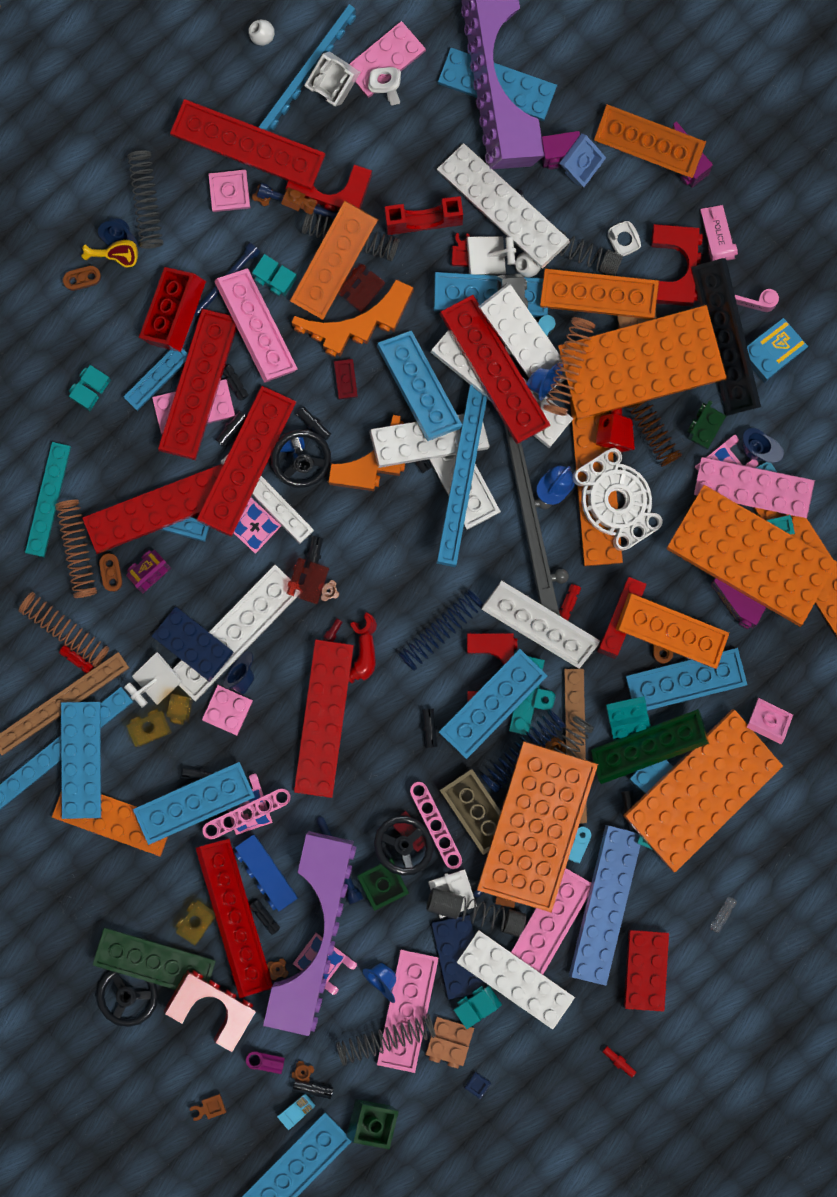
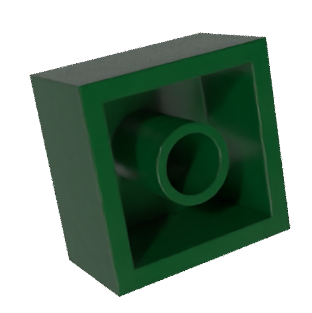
M390 859L389 861L395 865L393 859ZM382 864L357 876L374 911L409 894L401 875L390 872Z
M355 1099L346 1137L353 1143L390 1149L399 1111L390 1105Z

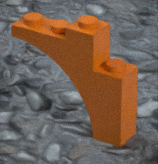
M393 415L390 426L404 424L401 421V416ZM373 450L356 461L343 464L331 463L329 485L375 491V487H379L380 476L377 473L400 476V472L405 470L406 463L378 468Z

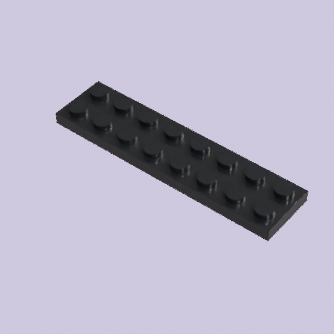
M726 258L691 267L700 306L707 305L727 378L726 380L719 381L726 415L760 408L759 395Z

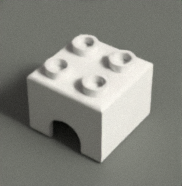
M329 51L322 54L304 86L312 92L316 91L327 98V102L336 107L343 103L361 72Z

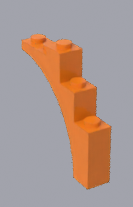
M396 280L389 292L377 305L353 319L321 323L294 316L292 326L300 334L306 332L312 335L311 338L318 342L325 341L323 349L326 350V354L332 357L336 355L341 357L350 337L358 344H368L377 324L380 329L386 332L390 330L394 332L411 298L413 287Z

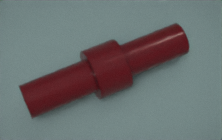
M336 618L330 630L326 631L323 636V641L334 642L337 637L336 633L343 623L341 620Z

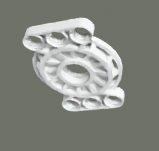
M611 448L577 469L573 473L572 479L576 485L584 486L581 501L588 521L600 532L615 536L613 540L614 547L619 551H624L657 531L662 526V518L657 513H650L652 496L646 480L635 469L620 464L622 460L621 452L616 448ZM610 452L616 454V462L609 461L608 454ZM594 462L601 464L602 470L600 472L594 471ZM579 472L586 474L587 479L585 482L578 480ZM619 491L624 495L625 504L621 509L612 508L609 504L608 497L611 492ZM586 495H588V507L586 505ZM589 510L591 511V513H592L593 517L596 519V521H594V520L591 518V516H590V514H589V512H588ZM650 517H654L657 520L656 527L649 525ZM600 523L601 525L609 528V530L603 529L598 524ZM635 527L641 528V537L634 535L633 530ZM620 537L626 538V547L619 545L618 540Z

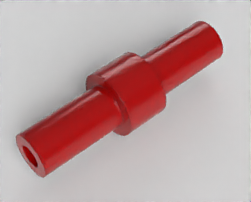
M608 1046L602 1051L613 1061V1064L618 1069L621 1068L631 1078L637 1073L626 1063V1059L621 1055L618 1056Z

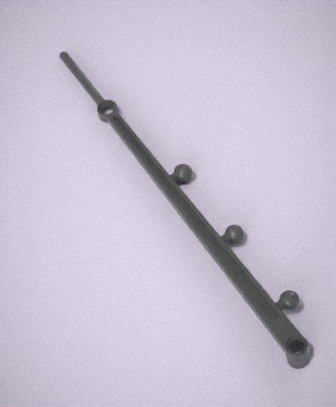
M504 424L539 604L560 616L552 582L566 583L569 574L564 569H558L554 574H550L536 510L537 507L547 510L552 505L542 502L540 498L534 500L522 443L516 444Z

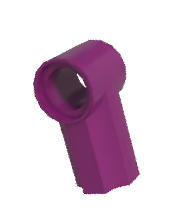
M251 1051L247 1054L246 1064L249 1068L282 1074L285 1057L258 1051ZM251 1055H258L260 1057L258 1065H251L249 1063Z

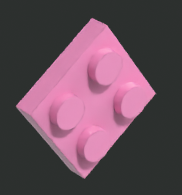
M246 170L209 173L213 212L250 208Z
M217 685L202 720L238 736L253 700Z
M758 698L747 728L782 744L793 714Z

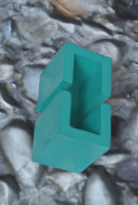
M264 254L252 272L255 278L254 281L261 286H264V284L269 286L273 294L277 296L281 294L285 297L296 281L297 275L283 265L281 267L278 266V262Z
M90 365L81 372L79 376L81 378L80 382L74 383L69 390L70 399L88 411L92 410L99 397L84 385L86 384L102 394L111 381L107 375Z
M481 986L472 992L473 997L468 999L466 996L457 1002L459 1006L454 1011L466 1029L502 1006V1003L490 986L484 989Z

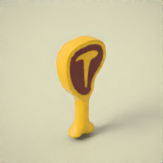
M131 240L116 241L107 249H91L87 245L82 247L83 254L81 257L84 260H88L90 257H106L117 261L124 267H133L138 259L137 246Z

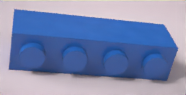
M255 834L235 847L237 852L234 854L240 862L244 861L248 868L245 870L251 878L255 877L259 883L256 886L262 894L266 893L270 899L267 902L273 910L277 909L280 912L298 899V896Z

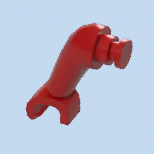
M367 612L364 614L367 622L365 628L360 629L356 622L350 623L353 630L361 635L359 637V658L354 662L355 666L351 668L350 683H354L355 679L367 680L373 674L376 666L372 634L375 632L377 624L374 617Z

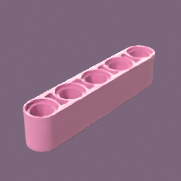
M422 782L414 783L410 789L411 796L445 865L450 869L458 868L462 863L461 855L428 788ZM422 786L425 790L424 794L416 796L413 793L414 787ZM425 803H430L433 806V811L429 814H425L422 811V806ZM438 820L441 822L442 827L439 831L431 829L430 824L432 821ZM443 837L450 840V846L446 849L439 846V841ZM450 855H456L459 858V863L456 866L448 864V857Z
M283 788L278 789L220 816L204 825L203 835L208 839H215L273 812L290 802V792ZM279 792L287 794L286 802L280 803L277 800ZM267 800L270 804L269 810L262 811L259 808L260 801ZM248 808L252 811L250 819L242 817L243 809ZM226 817L234 819L235 824L233 827L225 826L224 819ZM209 825H214L217 828L216 835L211 836L207 833Z

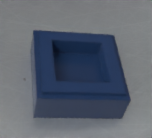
M475 1072L464 1088L481 1099L491 1085V1082Z

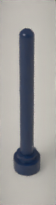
M261 182L257 193L258 198L268 199L270 197L282 202L285 194L271 190L272 188L268 187L269 185ZM315 206L313 210L314 213L325 217L328 216L330 219H334L338 214L319 206Z
M249 242L245 247V254L226 275L240 271L249 259L256 258L261 253L260 250ZM217 286L197 306L195 316H199L202 309H206L220 293Z
M318 817L317 823L322 834L332 836L324 818ZM351 878L345 879V884L348 885L347 900L349 904L364 899L361 891L359 892L358 889H355Z

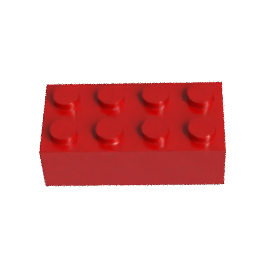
M164 267L139 338L150 345L181 352L206 281L194 273Z
M629 930L624 997L625 1009L665 1010L669 933Z

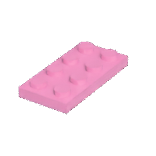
M401 21L349 64L361 72L355 84L367 98H370L374 94L368 88L370 72L373 69L394 67L402 71L426 51L425 47ZM381 74L377 81L382 84L387 83L391 80V75Z
M226 379L220 381L207 424L235 417ZM176 392L152 397L161 435H163Z

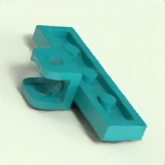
M529 657L543 671L545 660ZM539 684L514 710L509 731L527 735L526 731L530 732L534 709H552L556 694L550 690L539 688ZM545 696L549 699L548 703H544L543 698Z

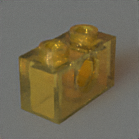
M171 694L166 716L171 719L170 722L183 725L184 722L189 723L193 699Z
M155 709L147 713L148 717L141 719L139 716L130 720V724L126 726L135 747L138 748L172 733L164 711ZM147 722H152L154 725V729L150 733L144 731V725Z
M200 900L190 904L187 909L189 914L185 919L181 918L176 925V928H178L176 933L194 946L198 944L215 919L214 910ZM193 916L200 918L201 923L198 927H193L190 923Z

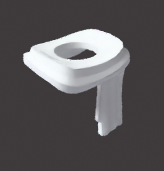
M394 67L373 69L369 76V90L372 93H387L388 101H390L391 105L400 104L396 91L401 80L400 69ZM381 74L391 75V80L387 83L382 84L377 81Z
M624 221L608 230V238L616 253L626 256L641 247L638 232L631 222ZM621 232H628L631 235L632 242L628 246H622L618 243L617 238Z

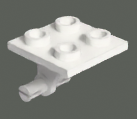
M467 237L469 273L475 275H505L504 257L507 256V265L516 264L514 254L516 253V248H514L513 237L505 238V250L503 237Z
M157 652L132 676L142 688L137 691L131 682L124 688L131 695L130 698L132 700L135 699L143 708L148 702L141 694L146 692L158 705L182 680Z
M465 870L452 874L446 873L443 877L428 881L431 890L436 888L465 896L466 907L474 899ZM463 898V903H462L461 911H464V906H465V900H464V898ZM474 901L471 902L468 909L474 908Z

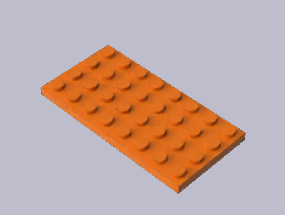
M707 305L589 337L591 340L581 339L576 341L587 344L589 347L576 343H566L568 346L584 351L587 354L573 350H564L572 356L584 359V361L570 357H561L569 363L582 367L577 368L567 364L563 365L565 369L580 374L577 376L565 372L566 378L577 381L575 383L567 380L568 385L575 388V390L570 389V393L573 396L572 400L578 420L727 379ZM565 344L559 345L560 355H566L562 352V349L568 347Z
M703 485L666 548L668 551L799 627L803 625L837 565V561L706 485Z
M734 709L707 733L709 744L689 751L623 815L672 872H676L783 767L755 732L747 728L748 724Z
M523 741L479 880L478 891L552 913L596 773L597 763Z

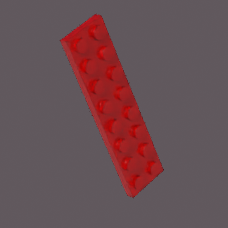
M184 99L170 135L311 190L326 156L324 152Z
M471 295L441 311L440 316L516 444H519L549 428L551 425L495 330L478 306L480 305L474 295Z
M202 309L159 444V451L196 461L237 329L232 316Z
M261 386L197 518V522L232 537L271 457L274 446L279 440L296 405V401Z
M223 464L83 517V522L96 554L199 515Z
M315 640L294 793L333 797L354 648L352 644Z
M230 838L195 848L239 998L271 989L273 986Z

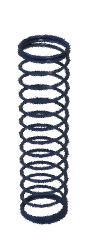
M468 589L466 593L464 592V596L468 602H466L462 598H458L462 607L459 606L457 603H453V606L457 613L451 608H447L451 617H449L445 613H442V617L444 618L446 623L442 621L440 618H436L437 623L439 624L441 629L434 623H431V627L433 628L435 633L432 632L430 629L425 628V631L430 637V639L424 634L420 633V637L426 645H424L417 638H414L416 645L419 647L418 649L413 644L409 643V647L414 653V655L405 648H403L405 655L401 651L400 653H398V655L413 671L417 670V667L406 652H408L412 657H414L420 664H423V662L417 656L412 647L415 648L426 659H428V656L419 646L417 641L420 644H422L430 653L434 654V652L422 636H424L428 641H430L437 649H439V646L433 640L429 632H431L437 639H439L443 644H445L444 640L435 630L433 625L449 639L451 637L448 635V633L445 631V629L442 627L439 621H441L445 626H447L454 634H456V632L449 624L445 616L448 617L460 629H462L460 624L451 614L450 610L466 624L467 621L458 611L456 606H458L470 618L473 619V617L465 608L461 600L465 602L472 610L478 613V611L475 609V607L472 605V603L469 601L466 595H468L482 609L484 604L471 590Z
M549 709V711L547 712L558 725V727H556L546 717L542 716V718L551 728L553 733L549 731L545 726H543L539 721H536L539 727L543 730V732L549 739L542 735L533 726H531L532 730L539 737L542 743H540L537 739H535L530 733L526 731L527 736L535 745H537L535 743L536 741L541 746L546 747L545 742L539 735H541L547 741L551 742V738L549 737L546 731H548L551 735L557 737V734L551 727V725L559 731H562V728L565 729L566 727L563 721L551 709ZM520 737L522 741L527 742L523 737ZM515 742V745L520 750L521 746L517 742ZM509 747L511 752L518 759L519 754L511 747ZM504 752V755L515 768L516 761ZM498 758L499 761L503 764V766L507 769L511 776L505 773L495 763H493V765L502 775L504 780L498 777L492 770L487 768V770L498 782L500 787L496 785L492 780H490L484 773H482L481 778L496 793L499 792V789H502V785L498 781V779L505 784L508 783L503 773L509 778H512V773L509 769H511L514 772V769L511 768L508 764H506L501 758Z

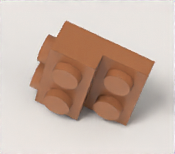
M437 1017L434 1025L436 1037L433 1038L431 1036L426 1055L429 1056L428 1060L440 1063V1060L448 1062V1066L458 1069L459 1065L464 1066L474 1028L466 1029L463 1024Z

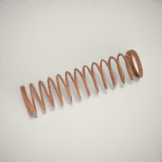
M577 317L571 320L574 327H570L569 331L573 334L566 335L571 341L564 342L568 348L562 349V352L566 355L560 356L563 362H559L557 365L561 369L555 370L558 376L553 377V380L558 384L550 385L555 391H549L548 394L553 398H547L546 402L550 405H544L543 407L544 410L561 416H566L568 409L556 406L548 400H557L567 404L571 403L561 400L550 393H560L569 397L573 396L555 389L552 385L563 386L575 390V388L564 385L554 378L566 379L575 383L577 381L566 378L557 373V371L569 372L577 376L580 374L569 371L559 364L582 368L579 365L565 361L561 357H570L584 361V359L572 356L564 350H573L587 354L584 351L568 346L566 343H576L589 347L587 344L576 342L568 336H579L591 340L587 336L573 332L571 328L581 329L593 333V331L589 329L595 328L594 323Z
M67 500L57 503L55 505V508L58 511H62L57 515V517L64 518L59 521V524L64 526L60 529V531L66 533L61 538L63 540H69L66 541L63 544V546L71 547L65 550L64 552L65 554L71 555L67 557L66 560L68 562H73L69 564L67 567L69 569H75L71 571L69 575L78 576L71 579L70 581L73 584H77L72 587V590L79 591L74 593L73 597L82 598L97 594L96 587L88 589H74L77 586L95 582V580L84 582H72L75 579L88 575H93L94 573L79 575L71 574L81 569L92 567V565L85 567H69L73 564L90 560L91 558L81 560H68L73 556L89 553V551L67 553V551L71 549L88 545L87 543L72 546L65 545L66 543H69L71 541L86 538V536L78 538H63L66 535L85 530L79 529L75 531H62L64 528H67L69 526L83 523V521L71 524L61 523L64 520L82 516V514L74 516H59L62 513L81 508L75 507L71 509H62L73 507L79 504V500Z
M31 592L24 599L18 611L23 615L29 613L28 619H33L35 617V624L41 622L40 628H44L47 626V633L53 630V637L59 635L58 641H63L65 639V646L71 644V650L77 648V655L84 652L83 659L89 657V663H93L92 666L97 667L108 653L109 647L105 646L97 655V657L90 662L92 655L94 654L97 647L100 645L101 641L98 642L96 647L86 657H84V655L90 644L95 639V637H93L89 644L81 652L78 653L81 644L89 635V632L86 633L81 642L74 648H72V646L78 635L82 632L83 628L79 630L77 635L68 644H66L69 635L75 629L77 624H75L70 630V632L60 640V637L64 629L70 623L71 619L67 621L65 626L56 635H54L55 630L59 623L63 620L65 615H63L58 621V623L51 630L48 631V628L52 620L56 617L59 610L55 612V614L47 624L42 626L45 617L52 610L53 606H51L46 612V614L38 622H36V619L40 611L45 607L47 602H44L39 611L30 618V614L33 608L41 599V597H39L34 603V605L26 613H24V611L29 607V605L35 598L36 594L34 592Z

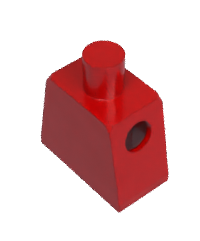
M622 408L612 410L610 414L600 417L596 445L607 449L616 448L620 452L635 450L633 423L630 418L622 416Z

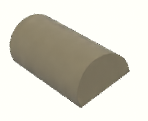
M471 769L440 791L484 855L489 852L501 811L473 769Z

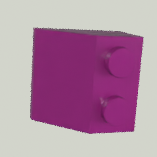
M580 131L543 136L542 142L545 154L542 158L543 168H559V163L579 138Z

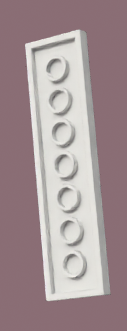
M464 143L437 168L438 173L508 237H513V242L542 269L570 243L564 234L493 169H490Z
M448 330L430 353L490 400ZM530 389L551 425L549 428L534 435V437L550 448L574 418L569 414L561 416L544 410V405H550L546 402L548 397L540 401L539 395Z
M274 565L209 632L234 652L210 682L181 660L173 668V671L182 680L179 686L196 702L303 591Z

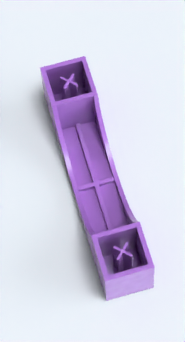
M461 0V13L465 19L464 32L468 37L467 50L471 55L470 68L474 73L473 86L477 91L476 104L480 110L479 122L483 128L482 140L487 152L485 156L486 162L489 164L490 169L531 167L545 156L539 119L523 112L508 98L498 81L493 61V49L498 31L502 24L507 22L520 9L519 0Z
M308 831L306 834L298 873L311 884L319 897L324 913V936L317 955L305 969L288 979L273 984L263 1026L309 1036L311 1031L315 1032L318 1021L315 1013H319L323 999L319 998L320 993L323 994L327 981L323 977L324 974H328L331 960H328V955L332 956L335 941H332V937L336 936L338 932L339 922H336L337 917L341 916L344 905L340 902L341 898H345L348 885L345 884V879L350 877L352 866L349 865L350 859L353 860L356 852V846H353L354 841Z

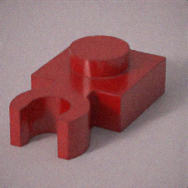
M456 233L455 241L458 246H453L452 266L469 267L468 250L466 247L467 237H470L468 233H466L464 241H461L459 233Z

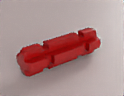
M571 584L568 590L570 593L566 595L561 607L563 610L559 612L560 616L567 621L571 615L569 613L570 611L572 612L577 601L576 596L581 591V587Z
M64 645L60 649L59 654L67 657V660L78 668H82V671L85 673L93 670L94 666L85 662V659L77 655L76 652L71 651L69 647Z

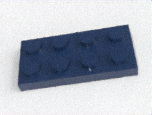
M177 607L173 609L152 635L156 641L209 682L234 653L229 647Z
M466 915L463 922L462 916L456 920L448 919L432 923L448 1000L472 995V992L481 986L483 989L486 988L484 981L457 963L474 938L470 915Z

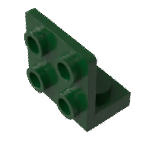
M710 400L707 404H702L696 415L699 417L698 421L694 419L687 431L690 434L687 439L707 450L726 418V415L710 407L712 404Z

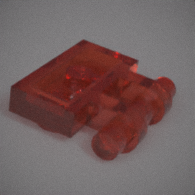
M360 264L351 271V276L343 283L338 292L341 297L346 292L350 293L351 295L347 298V302L361 313L385 285V282L372 271L367 276L362 274L366 269L363 264ZM357 279L362 281L356 289L352 287Z
M298 558L297 563L293 566L292 570L294 572L291 581H288L286 594L294 596L295 590H299V599L318 604L329 568L310 562L307 569L304 568L306 560ZM301 573L306 574L303 585L298 584Z

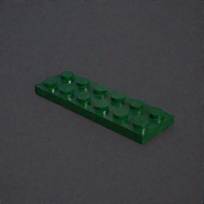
M697 709L591 750L594 763L598 764L596 769L598 781L600 784H604L707 745L709 741L701 713Z
M104 927L92 965L176 990L187 971L192 973L195 970L203 975V980L209 983L216 960Z

